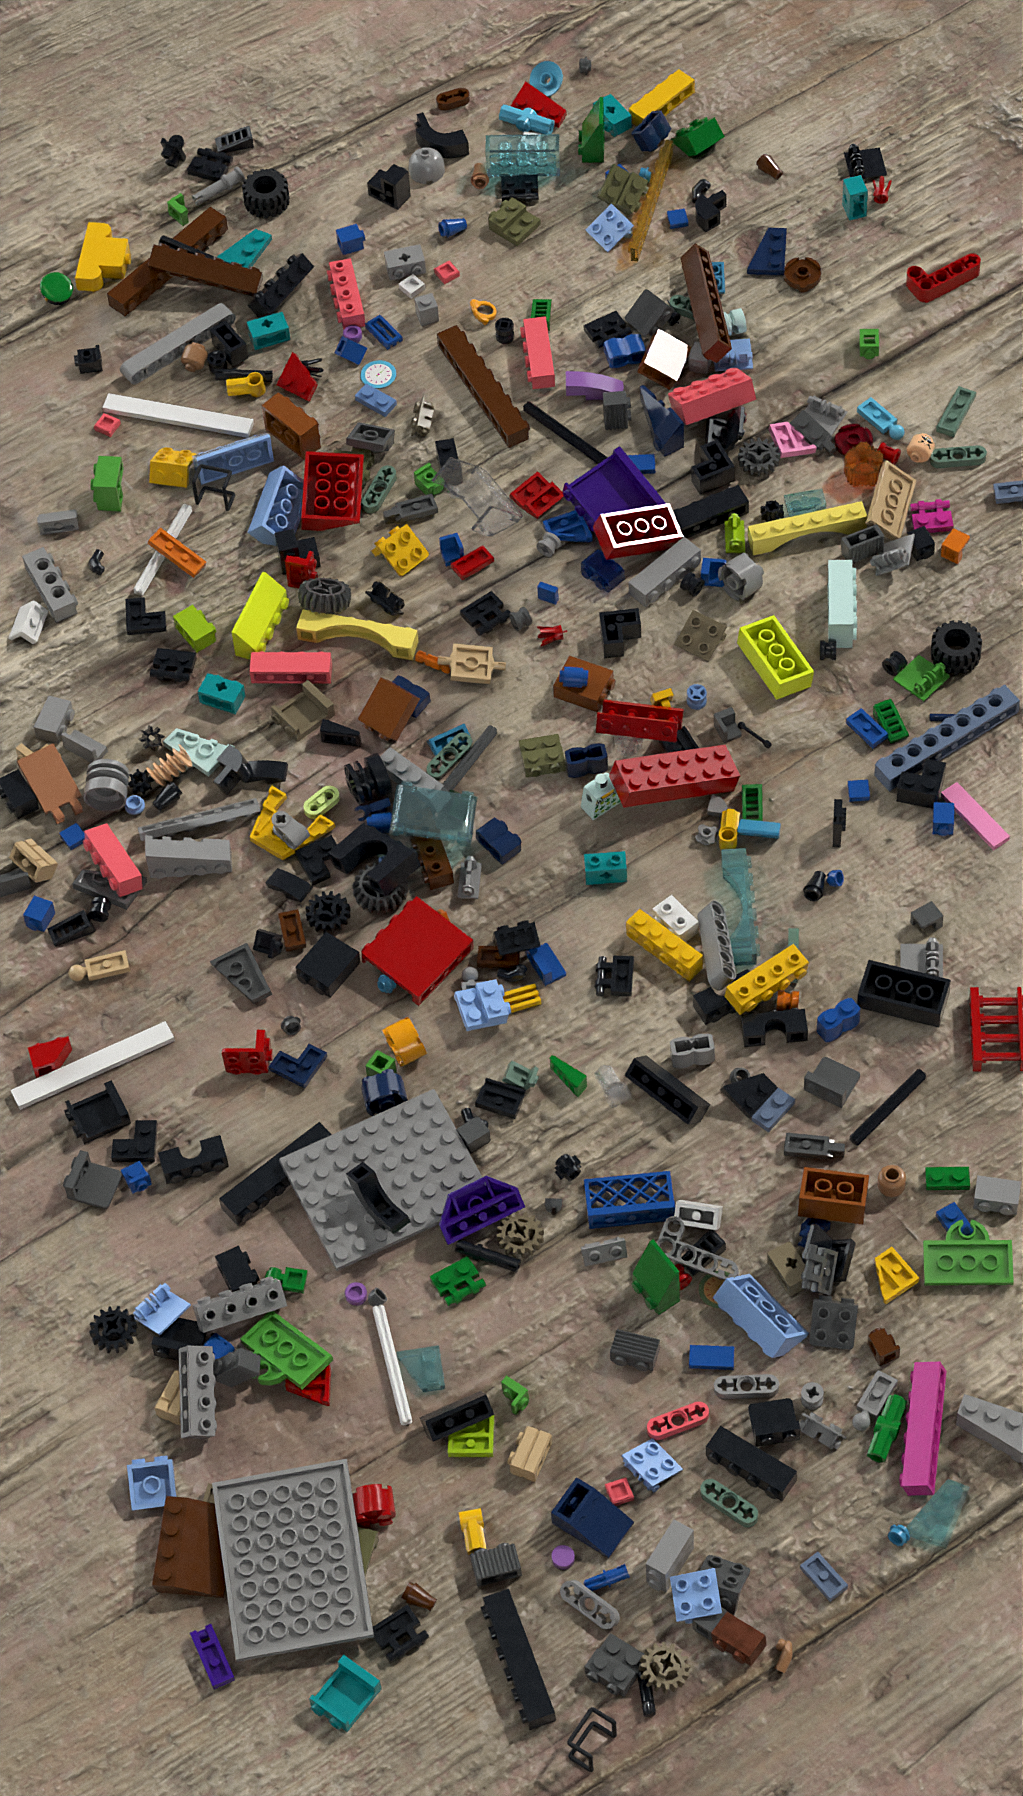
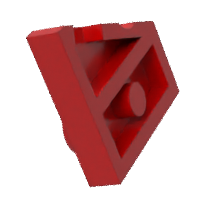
M328 1365L303 1390L290 1380L285 1379L286 1391L319 1404L330 1406L331 1366Z

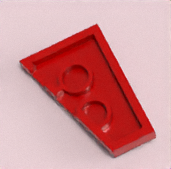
M526 81L511 104V107L521 110L525 108L533 109L537 115L554 120V127L557 128L561 126L567 116L566 109Z

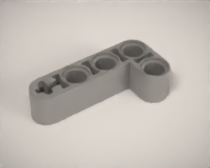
M671 1216L666 1219L657 1244L660 1248L664 1242H670L673 1245L672 1251L665 1253L671 1261L723 1281L726 1278L738 1276L739 1270L735 1262L681 1242L685 1230L681 1218ZM674 1221L681 1225L680 1230L675 1233L670 1232L668 1229L669 1224ZM691 1250L693 1258L690 1261L682 1260L681 1254L683 1251ZM703 1259H713V1267L710 1269L703 1268ZM718 1261L722 1262L720 1266L727 1269L729 1266H732L734 1274H729L727 1277L725 1272L718 1269V1273H715L718 1268Z

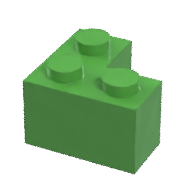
M98 456L97 464H94L93 473L95 477L91 479L90 487L91 490H94L93 502H96L98 510L121 511L123 502L121 482L124 471L122 457Z

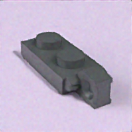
M804 409L790 422L794 429L800 432L811 445L814 444L817 447V450L821 451L824 448L831 455L837 450L836 446L831 442L833 437Z
M428 494L395 503V506L390 510L383 511V518L385 524L402 523L438 513V507L433 495Z
M786 1133L784 1156L825 1160L833 1159V1157L844 1158L845 1144L835 1143V1140L829 1139V1136Z

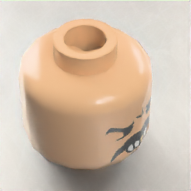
M916 434L912 437L906 449L907 454L914 462H926L935 448V443L927 434Z

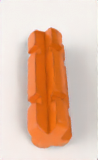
M421 650L415 655L416 662L422 664L424 662V665L437 670L442 669L441 671L447 674L451 672L449 665L437 664L438 657L426 655V652Z

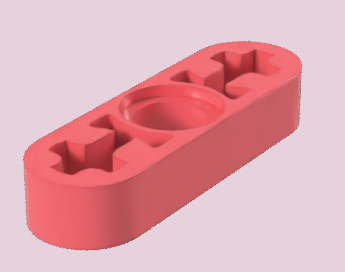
M694 1402L654 1417L647 1424V1434L651 1439L658 1441L702 1425L709 1418V1408L703 1402ZM695 1410L702 1412L703 1416L699 1417L698 1414H695ZM686 1413H689V1417H691V1421H688V1416H687ZM680 1416L684 1419V1423L676 1426L672 1423V1419ZM665 1421H668L670 1429H667V1425L665 1426ZM657 1425L658 1428H661V1432L657 1433L653 1426Z

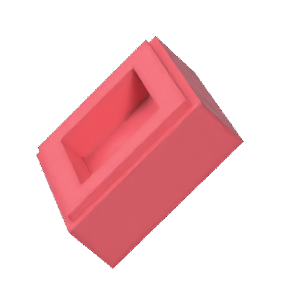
M450 260L434 268V273L444 284L460 276V272Z
M103 413L94 425V430L111 437L121 422L119 419Z
M626 1477L605 1484L608 1497L615 1506L634 1500Z

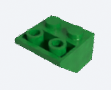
M704 117L700 120H693L686 129L684 127L675 132L676 135L671 138V141L686 155L693 156L725 136L715 117L709 119Z

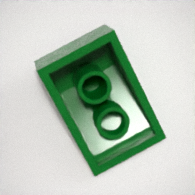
M599 97L583 121L582 130H579V142H582V144H578V155H582V163H604L605 127L603 97Z
M654 1239L649 1241L632 1273L633 1282L631 1284L637 1294L641 1293L647 1307L650 1310L654 1309L660 1315L680 1302L679 1270Z

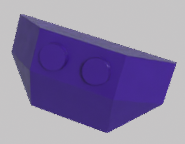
M486 1175L447 1195L439 1227L447 1245L525 1208V1205L517 1187Z

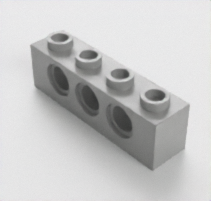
M44 547L23 555L25 569L55 622L57 623L77 614L76 605H78V601L74 594L71 595L69 593L70 587L67 581L61 579L63 576L59 567L53 565L55 562L51 553L47 554Z

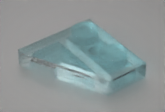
M439 1345L397 1352V1359L403 1363L407 1372L416 1380L417 1385L423 1392L445 1389Z

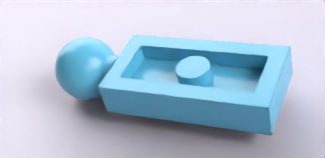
M872 397L857 407V413L882 434L889 430V435L892 439L900 440L903 438L905 431L901 425H897V418Z

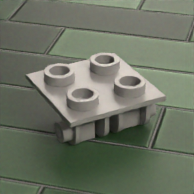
M815 395L813 397L809 396L807 400L809 405L805 411L832 436L846 416L847 411L842 409V406L834 405L832 402L827 403V400L822 401V399L817 398Z
M915 534L884 543V551L870 559L871 565L877 568L876 576L909 565Z
M929 938L926 944H900V967L943 978V944H939L936 938Z

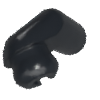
M701 179L692 188L693 203H696L703 190L708 191L710 189L711 183L709 181Z

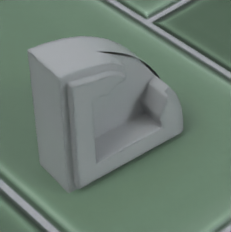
M712 794L707 815L722 817V811L728 809L722 798Z

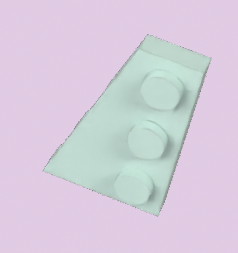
M177 728L163 741L164 746L171 751L173 748L180 751L178 745L180 744L190 756L192 766L208 777L220 766L216 759L228 747V745L218 743L217 740L203 739L197 734Z

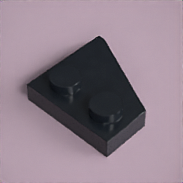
M764 1073L725 1085L720 1090L749 1119L778 1087Z

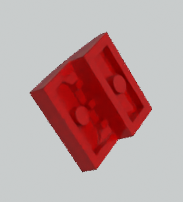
M538 471L509 495L519 507L537 519L564 498L563 492L553 481L549 483Z

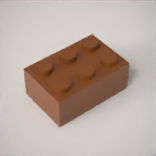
M278 392L262 404L265 430L303 460H305L306 451L316 452L321 448L317 420L314 417L308 416L301 407L295 406L288 397H284Z
M804 1167L798 1216L863 1225L869 1175Z

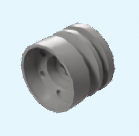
M99 759L91 762L86 773L83 797L85 803L100 811H115L124 807L129 782L128 768L123 763L111 759Z

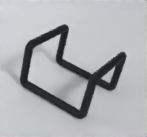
M200 464L192 479L195 504H200L205 490L223 493L225 509L229 511L236 496L235 492L226 490L232 471ZM201 468L228 473L222 489L204 486L198 496L196 480ZM227 494H228V495H231V498H230V500H229V503H228Z
M594 1707L589 1708L567 1741L568 1746L573 1748L568 1755L569 1759L589 1772L594 1770L593 1757L590 1753L580 1748V1745L593 1726L612 1738L617 1737L616 1721ZM592 1712L612 1724V1731L599 1723L592 1721L577 1743H572ZM576 1751L588 1758L589 1766L573 1756Z

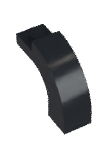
M423 112L416 114V141L421 148H433L443 158H459L469 155V143L463 129L451 133H440L430 127Z
M362 1162L346 1173L359 1201L383 1230L388 1229L394 1234L411 1222L409 1216L390 1200L381 1187L375 1171L366 1163Z

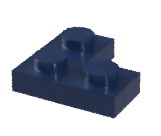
M308 1044L298 1059L279 1051L268 1067L269 1071L305 1089L328 1056L327 1052Z

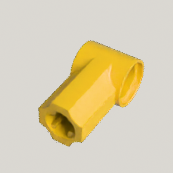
M258 372L250 373L245 378L226 380L228 396L250 394L253 397H261L266 391L263 377Z
M735 809L722 811L719 848L726 853L733 852L737 847L740 812L735 811Z
M481 1508L458 1512L461 1531L464 1532L467 1554H474L478 1549H487Z

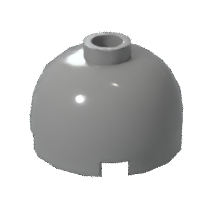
M429 147L421 148L413 152L409 159L408 169L414 181L427 184L426 181L432 180L434 183L443 177L445 163L442 155L437 150Z

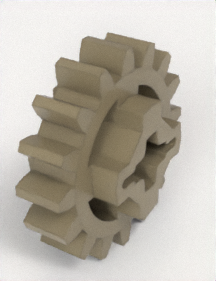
M517 1211L515 1217L509 1215L507 1221L502 1219L501 1226L497 1227V1241H499L500 1249L505 1248V1254L513 1252L514 1258L518 1254L525 1258V1253L528 1252L532 1256L533 1249L540 1250L539 1243L544 1242V1228H541V1221H536L535 1215L529 1218L527 1212L520 1216Z
M662 1642L660 1647L654 1643L651 1649L647 1648L644 1655L640 1659L639 1671H643L641 1679H648L647 1687L653 1684L655 1692L662 1688L664 1694L667 1693L669 1688L672 1692H676L678 1687H683L684 1680H687L689 1677L690 1665L685 1664L688 1657L680 1655L682 1649L676 1651L674 1650V1644L666 1647V1643ZM666 1662V1670L663 1673V1665Z

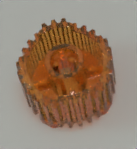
M860 442L856 447L853 446L852 449L847 451L844 458V474L847 477V483L850 482V485H853V487H858L859 485L861 487L863 485L865 487L867 485L875 487L883 463V454L880 450L878 451V448L870 447L867 442Z

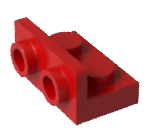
M309 551L306 559L287 555L285 566L288 587L299 589L303 581H308L310 578H318V572L315 571L317 560L314 559L313 551Z

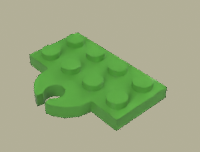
M962 1219L951 1225L947 1231L946 1240H923L924 1286L1014 1284L1012 1240H990L988 1231L975 1220L971 1219L970 1227L973 1229V1233L969 1236L961 1232L964 1224Z
M274 1311L268 1312L240 1338L241 1343L251 1350L253 1354L260 1355V1370L268 1369L265 1374L258 1377V1382L262 1385H275L288 1379L303 1390L333 1361L330 1353Z

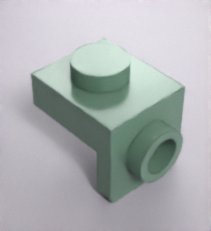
M512 1060L507 1066L502 1081L528 1090L536 1085L539 1078L537 1076L539 1068L534 1066L530 1070Z

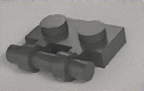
M809 1244L808 1252H805L804 1257L806 1264L805 1270L801 1274V1279L803 1280L801 1288L810 1290L811 1287L813 1292L831 1296L838 1252Z

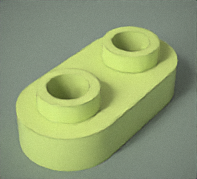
M325 786L307 799L304 803L305 815L308 818L316 819L320 814L324 815L340 800L338 789L334 786Z

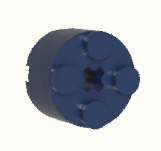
M386 1069L380 1074L367 1076L362 1079V1095L366 1111L370 1116H375V1114L408 1101L403 1078L399 1074L394 1073L393 1069Z

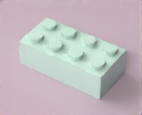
M828 560V642L836 641V648H852L853 640H857L856 568H852V560Z

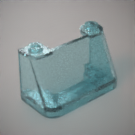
M401 781V785H396L389 835L399 836V834L403 835L405 832V836L411 835L449 841L450 843H454L456 840V843H459L460 846L470 847L478 797L474 796V792L462 791V794L415 787L411 782Z

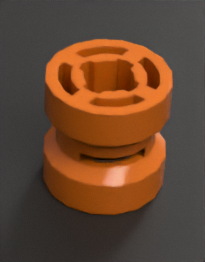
M778 990L777 1011L798 1008L799 991L786 993L785 990Z

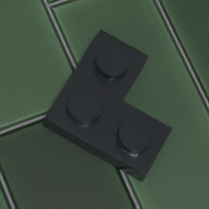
M145 597L125 599L127 635L167 632L165 611L146 613Z
M332 835L294 851L312 886L331 878L324 862L330 859L328 852L337 845Z
M136 1120L134 1139H113L112 1162H155L157 1120Z

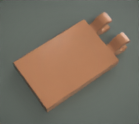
M54 743L17 761L45 815L51 813L57 825L65 821V816L59 808L70 804L75 816L83 812V807L78 801L82 794Z

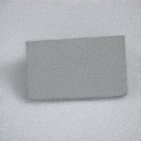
M76 509L39 514L37 517L40 535L79 530Z
M74 730L70 735L65 732L61 734L64 748L90 763L102 759L108 752L106 746L77 730Z

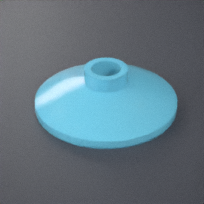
M543 61L532 70L529 83L549 97L555 94L561 87L563 74L561 68L556 63Z

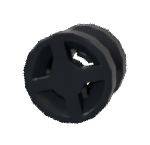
M216 350L208 354L207 360L211 373L215 374L216 368L227 369L224 352Z
M689 572L683 577L680 588L684 591H689V594L695 597L703 589L705 581L702 578H696L694 573Z
M820 640V660L830 658L836 661V641L825 642Z
M893 651L890 654V658H886L882 662L884 670L891 676L898 675L900 669H904L908 664L906 658L898 651Z
M102 897L93 898L91 900L92 908L89 909L88 917L97 922L107 921L109 917L108 911L112 905L111 902Z

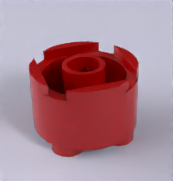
M370 1484L356 1488V1493L352 1495L357 1527L367 1529L370 1527V1524L379 1523L380 1526H388L393 1523L392 1519L396 1516L391 1486L387 1485L388 1489H384L382 1484Z

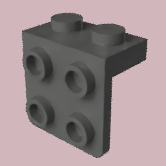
M645 289L626 314L625 320L639 330L643 336L651 340L658 329L661 330L670 319L674 309L651 291Z
M823 1057L813 1073L808 1071L804 1077V1091L842 1108L858 1083L860 1073L828 1057Z
M80 1150L78 1156L74 1157L70 1174L66 1175L63 1182L67 1198L107 1209L121 1181L122 1172L91 1163L89 1153Z
M819 1295V1299L814 1298L810 1344L851 1350L854 1347L859 1303H854L852 1298H841V1301L832 1300V1296Z
M708 1555L699 1571L715 1568L721 1607L730 1614L735 1615L741 1590L750 1575V1568L740 1563L722 1559L719 1556Z

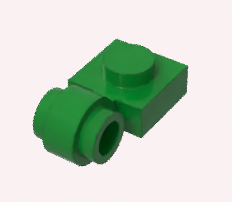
M270 1267L266 1271L265 1278L273 1277V1279L280 1280L283 1291L304 1294L308 1270L286 1267L285 1274H282L281 1269Z

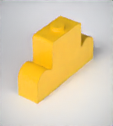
M88 222L75 281L79 291H98L104 285L103 278H125L127 266L131 264V254L128 239L113 238L110 225Z

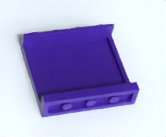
M620 446L613 450L610 457L572 483L568 484L566 482L563 487L564 498L568 502H572L575 506V511L580 517H584L591 531H594L593 525L600 514L666 504Z

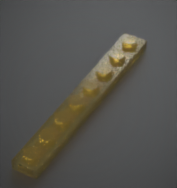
M666 140L664 147H660V159L656 160L655 174L652 173L650 179L651 187L648 188L646 193V201L643 200L642 214H639L637 218L638 227L633 230V242H629L628 252L631 253V261H639L673 156L672 140Z

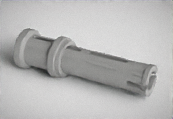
M235 167L234 171L229 174L221 175L219 181L192 195L193 201L196 200L195 204L199 206L223 190H230L233 185L240 181L243 182L245 176L239 167Z

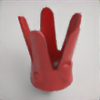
M881 176L879 187H876L875 180H872L874 187L873 196L876 203L884 204L888 201V192L892 180L889 181L887 188L884 189V177Z
M561 625L554 627L537 626L541 632L537 637L546 638L542 640L541 647L556 640H563V633L568 632L567 630L563 631Z

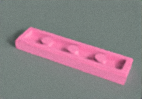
M958 782L941 792V797L947 803H954V810L993 851L1009 841L1010 836Z

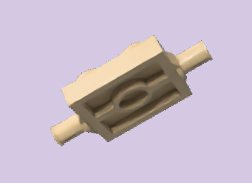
M453 644L450 657L438 656L437 663L449 665L451 670L450 681L490 684L493 669L505 671L506 662H494L492 656L493 647Z

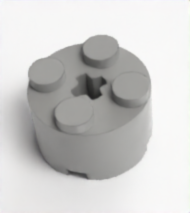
M742 553L719 568L718 578L719 581L723 580L725 584L723 589L734 600H744L762 587L764 570L760 565H756L746 553Z

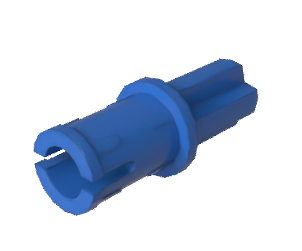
M625 1564L608 1571L603 1570L602 1574L584 1580V1586L591 1591L605 1586L610 1588L612 1584L630 1578Z

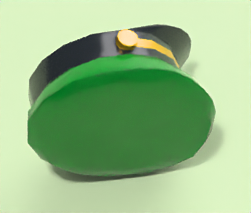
M52 272L42 278L40 290L46 302L53 305H63L72 296L73 284L66 275Z

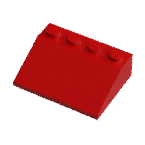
M306 451L301 530L323 531L360 523L363 454Z

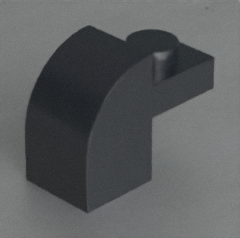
M723 190L712 194L709 198L702 194L696 200L695 220L705 233L720 225V210L727 207V194Z
M229 744L216 759L224 769L214 780V783L226 795L231 792L240 780L246 783L251 774L249 762L239 750Z

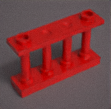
M604 699L602 713H597L595 733L676 742L677 730L682 729L684 709Z
M970 987L969 1009L973 1072H981L982 1063H986V1061H1019L1020 1071H1023V995L1021 987H1017L1016 997H983V995H979V987ZM983 1006H1016L1017 1015L984 1016V1014H980V1008H983ZM984 1024H1017L1018 1034H985V1032H981V1026H984ZM1018 1042L1019 1052L986 1053V1050H982V1045H985V1043Z

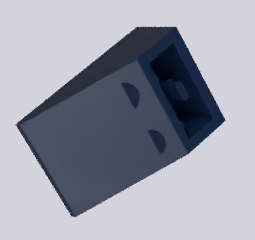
M577 1477L551 1512L553 1525L607 1558H610L634 1524L632 1519L598 1490Z

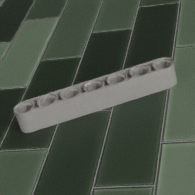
M219 303L126 360L121 365L120 372L131 384H138L180 358L185 346L192 342L202 344L211 339V328L225 320L231 326L235 322L236 316L223 303Z

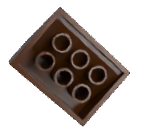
M166 1496L152 1582L156 1592L224 1598L226 1583L214 1503L185 1497Z

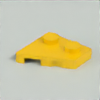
M892 1246L874 1258L885 1305L919 1282L917 1274Z

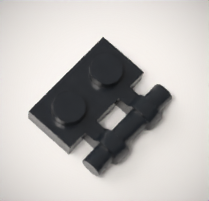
M198 148L197 155L202 157L194 156L187 168V172L189 175L217 182L220 180L221 175L227 174L228 165L224 164L225 162L231 164L233 157L228 156L224 152H214L210 148Z
M538 174L501 176L502 202L504 200L509 201L511 198L526 202L539 200Z
M617 311L583 325L585 333L592 342L596 343L598 349L603 347L604 342L611 338H624L632 334L631 328H626L625 321Z
M490 591L461 609L460 615L471 627L479 624L480 627L476 629V633L481 636L484 633L488 634L491 632L492 628L498 624L502 625L507 622L511 612L507 609L502 613L500 610L504 608L503 602L493 591ZM491 615H494L495 618H493L492 620H486Z
M157 648L153 661V667L156 669L150 670V677H157L158 680L173 679L175 682H189L190 674L188 673H193L197 658L196 652Z
M613 955V963L607 962L605 956L598 958V963L596 964L597 979L594 984L597 996H604L605 989L611 988V996L632 997L634 956ZM607 972H612L611 979H605Z
M408 1604L373 1626V1638L380 1649L384 1650L388 1646L392 1648V1651L386 1654L390 1663L397 1658L400 1660L405 1657V1653L414 1647L422 1646V1642L427 1640L429 1635L425 1630L419 1634L415 1632V1629L421 1626ZM408 1635L410 1639L399 1645L397 1641Z

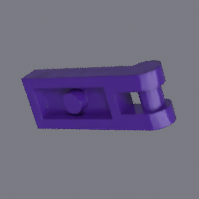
M212 1624L206 1625L205 1629L198 1632L196 1630L190 1632L192 1641L213 1689L235 1681ZM209 1637L210 1639L205 1643L201 1642V1640Z

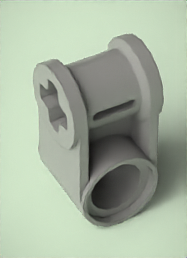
M278 811L273 814V833L291 849L295 850L310 836L306 827L293 819L288 813Z

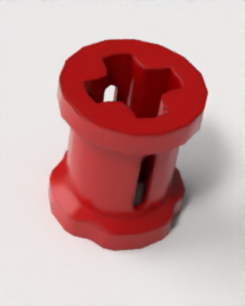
M884 442L880 444L876 452L877 458L885 459L893 465L898 462L901 455V449L891 448Z

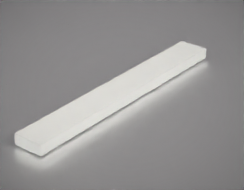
M108 393L103 405V412L246 438H249L254 425L253 419L110 393Z
M166 1021L16 1087L11 1090V1093L21 1110L175 1041L174 1036Z

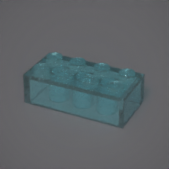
M559 134L486 135L485 156L488 177L538 174V176H560Z

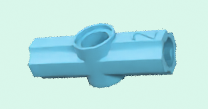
M502 105L500 109L499 120L516 125L522 132L533 130L545 135H551L553 132L554 120L537 115L536 111L531 108L521 110L508 105Z

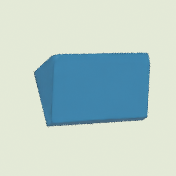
M464 723L426 742L436 756L457 734H469ZM459 740V746L456 749L466 745L467 740Z
M741 819L737 832L739 835L778 839L780 837L781 824Z

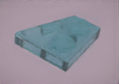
M822 488L784 495V502L789 517L826 509V500Z

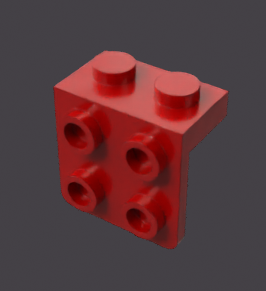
M257 1030L255 1048L222 1049V1058L226 1072L234 1075L241 1073L259 1075L269 1072V1061H273V1049L271 1048V1039L267 1038L265 1030Z

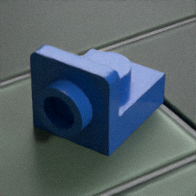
M140 1161L121 1169L122 1176L132 1194L137 1191H144L148 1186L152 1185L150 1175L145 1171Z

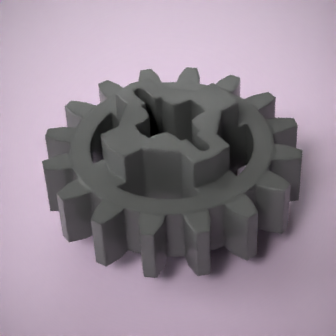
M758 437L757 441L750 439L749 444L744 442L743 447L739 448V466H744V472L750 470V475H753L754 472L758 476L762 472L768 475V470L774 472L775 466H779V448L774 447V442L768 443V439L761 441L760 437Z

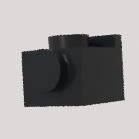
M95 345L96 348L77 350V355H74L75 367L79 366L80 374L103 371L99 345Z

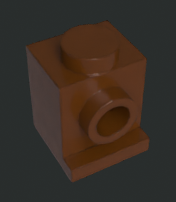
M876 1328L868 1334L867 1345L879 1366L900 1357L899 1345H896L891 1334L888 1335L885 1328Z

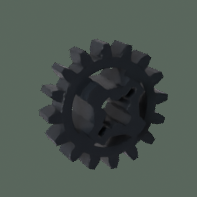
M322 891V896L319 897L315 894V900L309 899V906L305 908L306 920L309 921L310 927L315 926L316 932L323 929V934L327 930L334 933L335 928L342 930L341 924H348L347 919L351 917L350 904H347L346 897L341 899L340 893L334 896L333 891H330L329 895Z
M108 1306L107 1312L101 1309V1316L94 1315L95 1322L90 1323L91 1330L89 1333L93 1344H98L99 1350L106 1348L107 1353H110L112 1349L119 1353L120 1347L127 1350L126 1344H133L134 1340L132 1337H137L138 1335L136 1330L138 1326L134 1315H129L128 1309L121 1312L120 1306H117L116 1310H112L111 1306ZM125 1323L128 1325L127 1331L125 1330ZM100 1328L103 1330L102 1336L99 1334Z

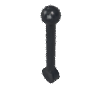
M744 722L738 723L739 729H744L762 742L766 748L769 749L772 746L769 740H764L746 727Z

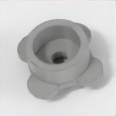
M699 825L698 835L695 836L696 841L703 845L714 844L715 834L718 833V829L714 826Z

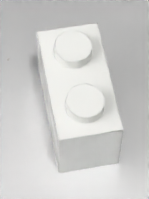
M679 1200L676 1202L674 1216L681 1218L686 1226L717 1230L720 1228L723 1206Z

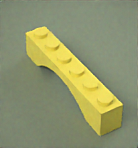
M861 501L748 526V542L754 556L772 552L792 539L811 533L839 532L849 535L867 528V514Z
M305 609L302 610L296 627L298 640L318 643L335 637H359L379 644L393 657L413 660L419 642L417 630L410 627L404 628L392 624L377 623L371 620L365 621L355 619L354 617L338 616L332 613L319 614L318 612H311V610Z

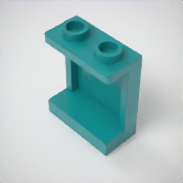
M343 1655L338 1661L339 1667L316 1696H310L309 1701L311 1710L320 1717L324 1715L329 1719V1723L338 1730L342 1728L348 1732L382 1688L379 1679Z

